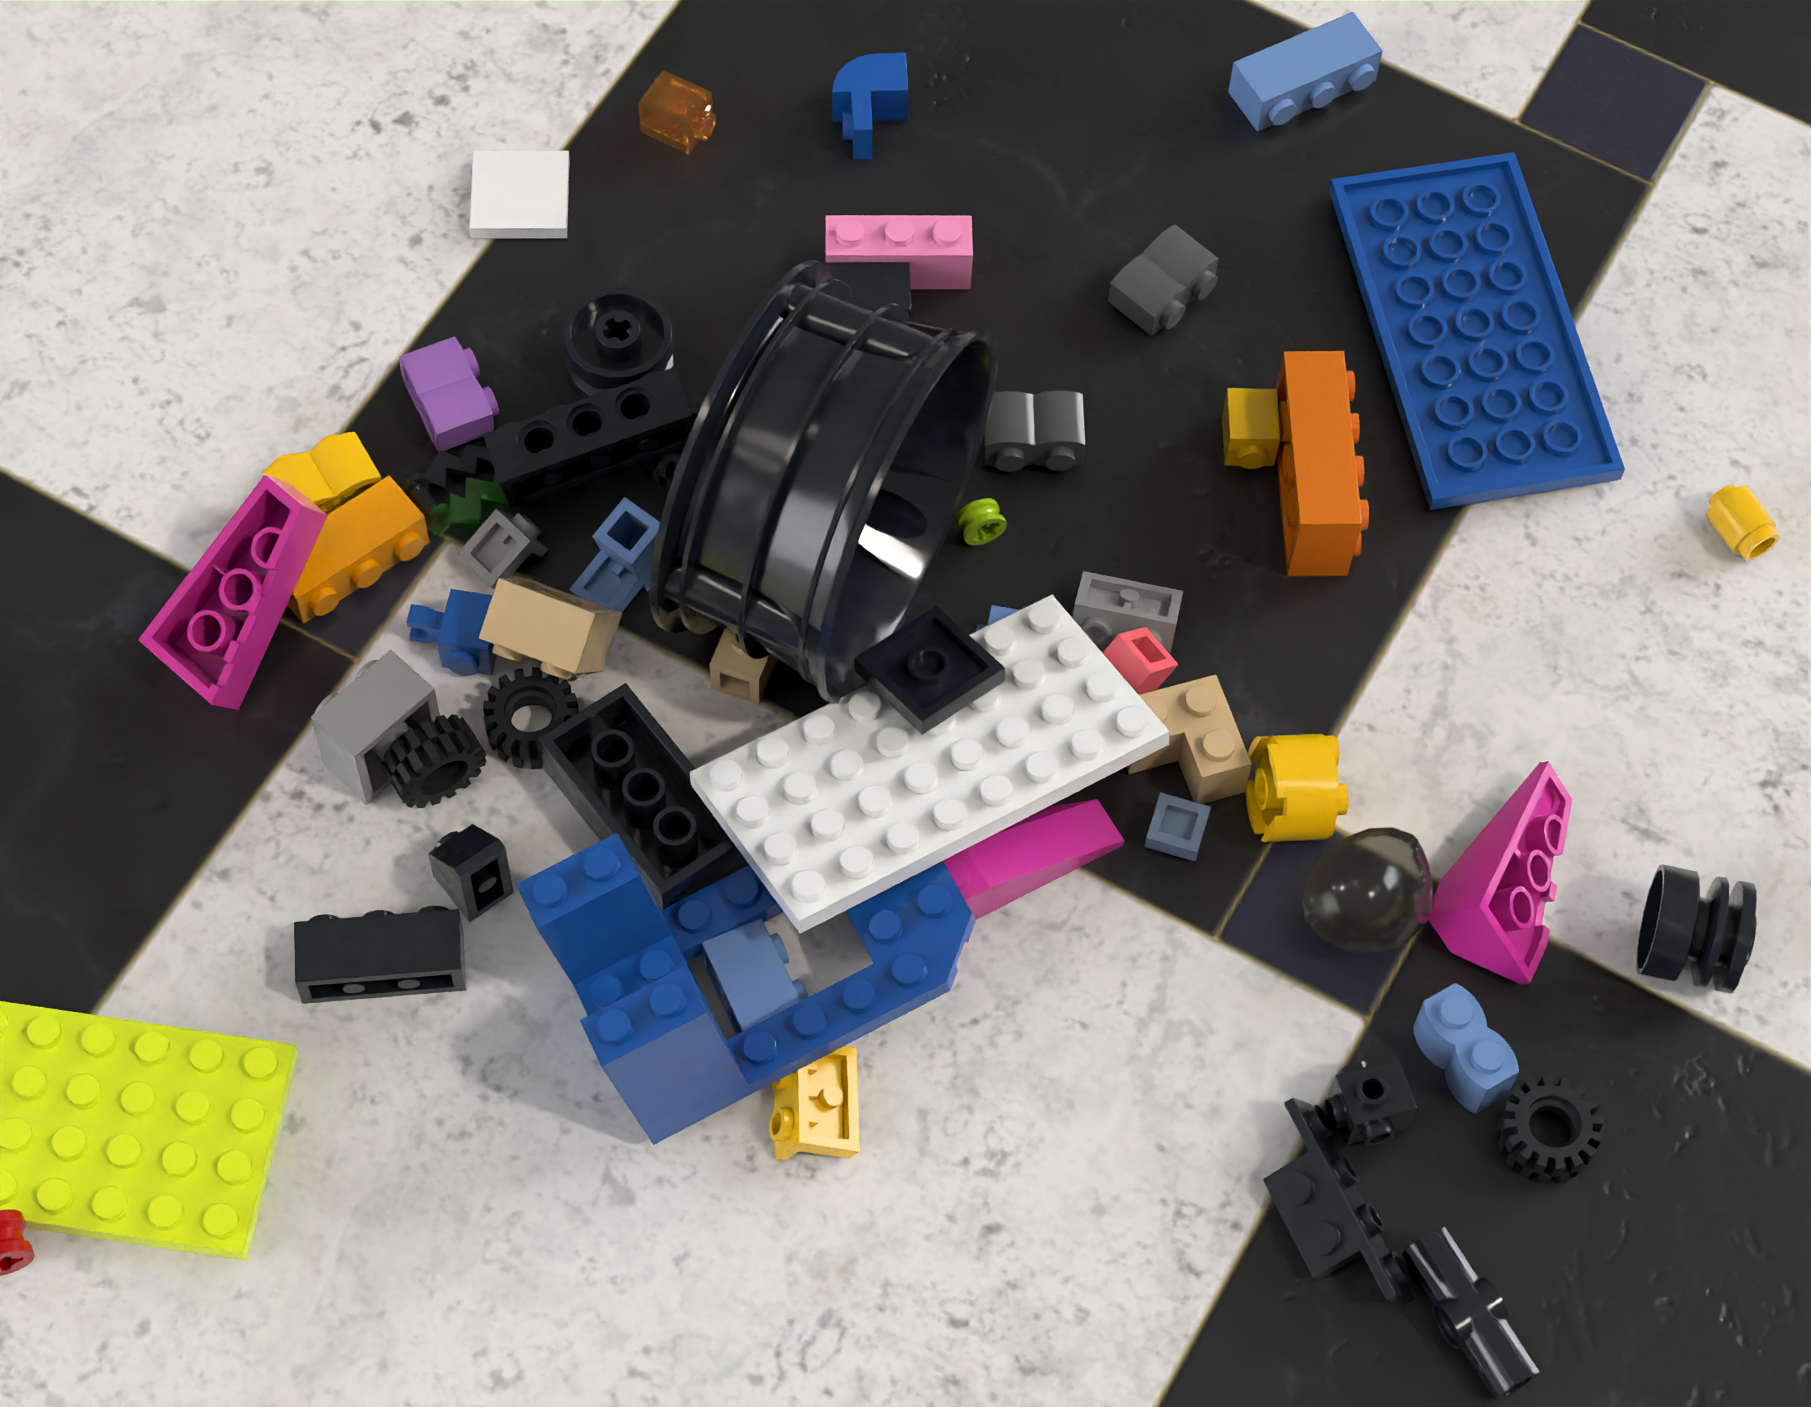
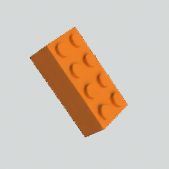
M1284 351L1276 384L1280 443L1276 460L1287 576H1348L1353 556H1360L1361 530H1367L1369 524L1367 499L1359 498L1358 488L1362 487L1364 482V460L1362 456H1355L1354 443H1358L1360 434L1358 413H1350L1349 401L1354 400L1355 375L1353 371H1346L1344 351Z

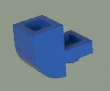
M877 53L858 57L847 63L838 72L833 82L832 122H842L843 140H852L853 159H872V121L907 120L908 78L906 53Z

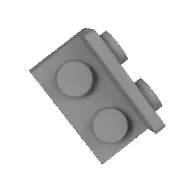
M1083 571L1072 618L1102 653L1118 634L1147 627L1167 652L1171 654L1183 591Z

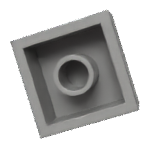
M389 650L379 660H372L366 663L357 673L355 680L340 693H333L327 696L318 705L311 719L324 766L368 805L391 785L382 768V762L385 761L383 758L385 752L393 750L391 744L396 739L404 740L406 738L404 732L410 728L414 732L420 729V723L427 719L431 724L434 723L436 716H440L435 689L396 653Z

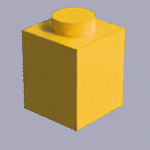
M1227 388L1222 413L1224 464L1241 466L1246 469L1274 466L1280 443L1277 389Z

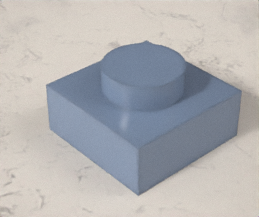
M1160 792L1144 847L1196 861L1211 807Z

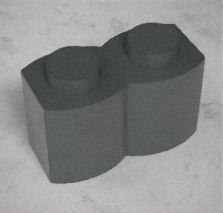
M1172 225L1162 232L1143 254L1135 257L1114 277L1110 283L1108 302L1151 336L1159 332L1163 327L1169 330L1182 318L1186 310L1185 305L1195 298L1199 300L1204 299L1213 290L1218 281L1216 270L1219 258L1177 225Z
M1015 391L995 392L983 436L984 465L995 467L1005 472H1013L1033 464L1047 467L1054 471H1065L1073 466L1084 464L1085 427L1083 394L1072 391H1047L1034 395Z

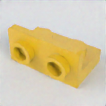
M843 1046L770 1084L774 1088V1111L770 1119L769 1133L771 1139L774 1140L776 1159L788 1160L799 1151L850 1159L859 1152L856 1047Z

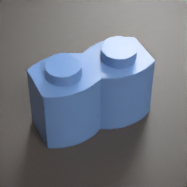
M1454 983L1424 1000L1413 1025L1415 1039L1424 1055L1433 1064L1444 1070L1446 1083L1455 1099L1464 1108L1477 1114L1506 1097L1519 1073L1518 1062L1509 1044L1498 1033L1487 1027L1485 1014L1475 997L1465 988Z

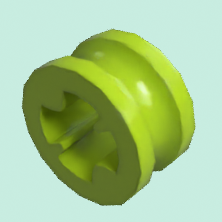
M984 498L973 501L958 512L956 523L960 529L964 530L963 537L967 544L974 546L988 543L1000 536L1006 529L1007 522L1003 515L998 514L1000 507L995 499Z

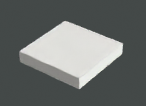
M473 151L469 221L470 238H567L569 151Z

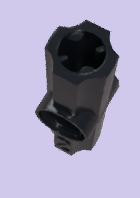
M1445 1227L1438 1230L1434 1229L1421 1236L1404 1250L1403 1258L1433 1303V1316L1441 1333L1454 1348L1463 1349L1495 1400L1513 1394L1537 1377L1540 1371L1508 1324V1311L1501 1295L1488 1279L1477 1277Z

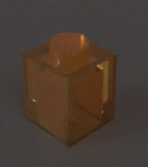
M665 70L660 73L639 101L641 133L688 155L691 154L700 140L705 141L709 138L715 127L716 115L713 114L712 92Z

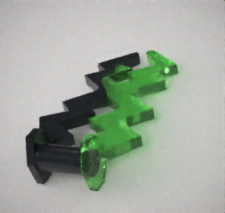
M522 416L521 421L528 419V417ZM465 445L462 458L440 450L424 475L416 473L407 478L403 492L425 516L427 525L435 536L446 531L451 523L480 525L481 499L508 504L499 485L496 473H494L493 483L476 479L477 462L493 467L488 448ZM543 449V450H541V451L538 452V453H543V452L547 451L548 449ZM446 472L466 476L465 499L450 493V508L447 504H439L428 490L431 487L445 492Z

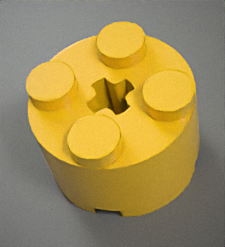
M1302 734L1257 736L1254 738L1250 745L1248 756L1252 764L1256 763L1255 780H1248L1245 789L1248 815L1254 833L1264 834L1261 838L1262 842L1325 840L1331 837L1334 832L1337 816L1346 815L1349 806L1347 787L1344 783H1338L1337 765L1339 763L1340 749L1336 736Z

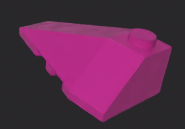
M1549 761L1540 762L1443 876L1425 913L1432 927L1437 931L1451 953L1520 985L1530 984L1547 947L1550 929L1542 925L1545 904L1547 902H1554L1556 897L1557 885L1551 881L1553 858L1563 854L1572 805L1571 796Z
M1098 799L1046 807L943 861L968 904L974 919L977 920L1123 846L1125 840Z

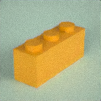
M390 475L327 514L326 521L287 604L303 624L315 616H323L329 613L338 605L340 600L359 588L371 586L380 578L383 572L400 561L413 559L422 551L425 545L430 543L425 516Z

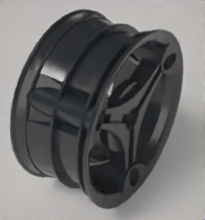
M816 260L800 263L785 274L755 309L731 347L706 395L683 449L664 506L652 559L650 605L657 625L671 633H680L688 629L696 634H704L718 626L728 629L739 635L740 646L744 654L753 659H762L772 654L797 671L803 680L814 684L818 688L821 698L832 704H838L840 698L858 690L865 681L855 672L854 657L903 627L937 561L966 491L985 433L995 391L998 370V347L994 335L981 328L970 332H962L956 328L943 329L913 323L906 308L896 303L887 304L876 312L859 307L854 304V297L849 286L835 279L834 273L829 266Z

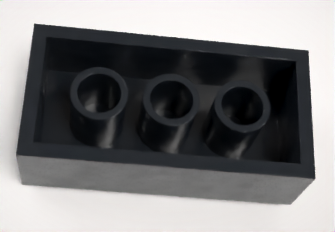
M626 683L538 738L542 768L600 841L615 833L619 834L661 910L749 865L691 786L690 772L696 768Z

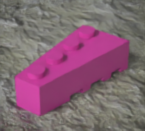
M265 474L138 640L211 705L239 710L328 515L293 485Z

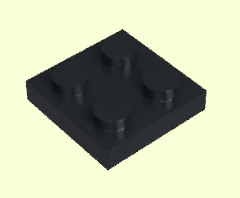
M938 606L933 607L854 657L855 672L921 735L1005 682V667Z

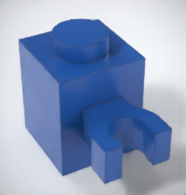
M451 589L444 613L426 606L411 604L406 621L407 627H412L409 636L410 641L420 643L437 642L441 667L449 668L457 674L465 676L475 675L476 673L492 675L497 654L492 652L494 644L479 639V635L493 595Z

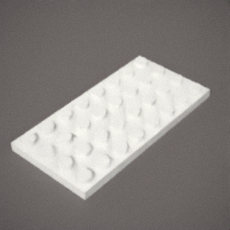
M1053 595L970 635L1005 667V682L923 735L868 684L840 698L838 704L830 703L690 772L691 786L800 934L1169 745L1170 731Z

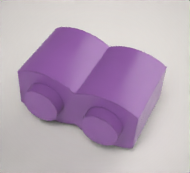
M455 336L399 356L401 376L438 452L481 438L483 434L494 431L493 416L499 414L495 396L489 386L481 388L476 377L480 376L476 358L470 348L462 349Z

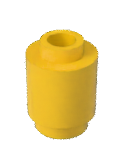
M1732 484L1718 490L1709 499L1710 507L1706 512V517L1734 554H1741L1746 561H1750L1760 557L1777 543L1779 535L1774 530L1776 527L1775 521L1748 486L1743 485L1735 488Z

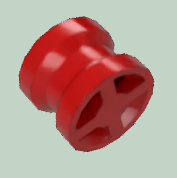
M15 1209L0 1210V1276L24 1268L35 1257L31 1243L24 1240L22 1234L26 1227L24 1216L21 1211Z

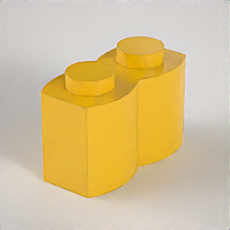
M355 432L328 435L321 439L309 452L279 456L269 467L262 471L263 476L266 474L293 485L325 514L331 513L382 480L381 475Z

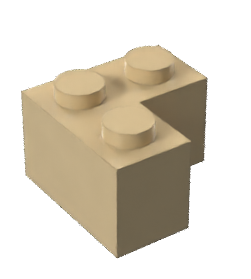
M1217 675L1139 695L1170 731L1169 745L1126 766L1129 774L1178 761L1193 801L1196 803L1204 804L1245 792L1252 763Z

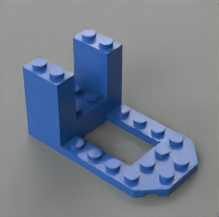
M615 833L516 884L538 932L572 982L588 1015L581 1019L580 1022L602 1069L653 1145L951 991L958 972L956 965L964 943L969 941L975 925V919L944 861H941L846 910L850 921L873 962L872 965L726 1040L688 961L703 954L702 942L761 918L763 922H766L784 912L750 865L661 910L619 834Z

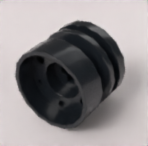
M1664 864L1659 865L1650 885L1643 911L1636 954L1637 974L1673 982L1678 979L1686 961L1689 960L1692 961L1691 973L1695 987L1706 988L1713 975L1715 991L1728 994L1733 993L1750 959L1757 927V891L1755 884L1738 881L1729 896L1728 879L1718 876L1713 880L1705 898L1700 897V879L1697 871Z

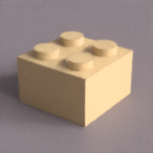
M498 578L479 639L493 643L492 652L501 657L522 662L523 658L534 661L539 660L542 661L540 670L563 679H570L571 675L584 678L585 673L603 671L622 612L531 579Z

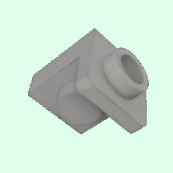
M496 508L457 555L484 582L495 589L498 578H510L531 552L543 557L549 549L537 539L542 531L529 518L520 512L513 517Z

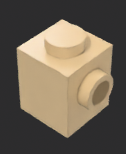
M724 629L710 662L711 690L760 704L778 658L772 654L762 659H753L747 656L741 649L739 635Z

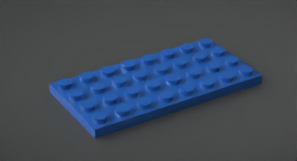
M1515 152L1331 179L1329 193L1429 510L1621 480L1625 467Z

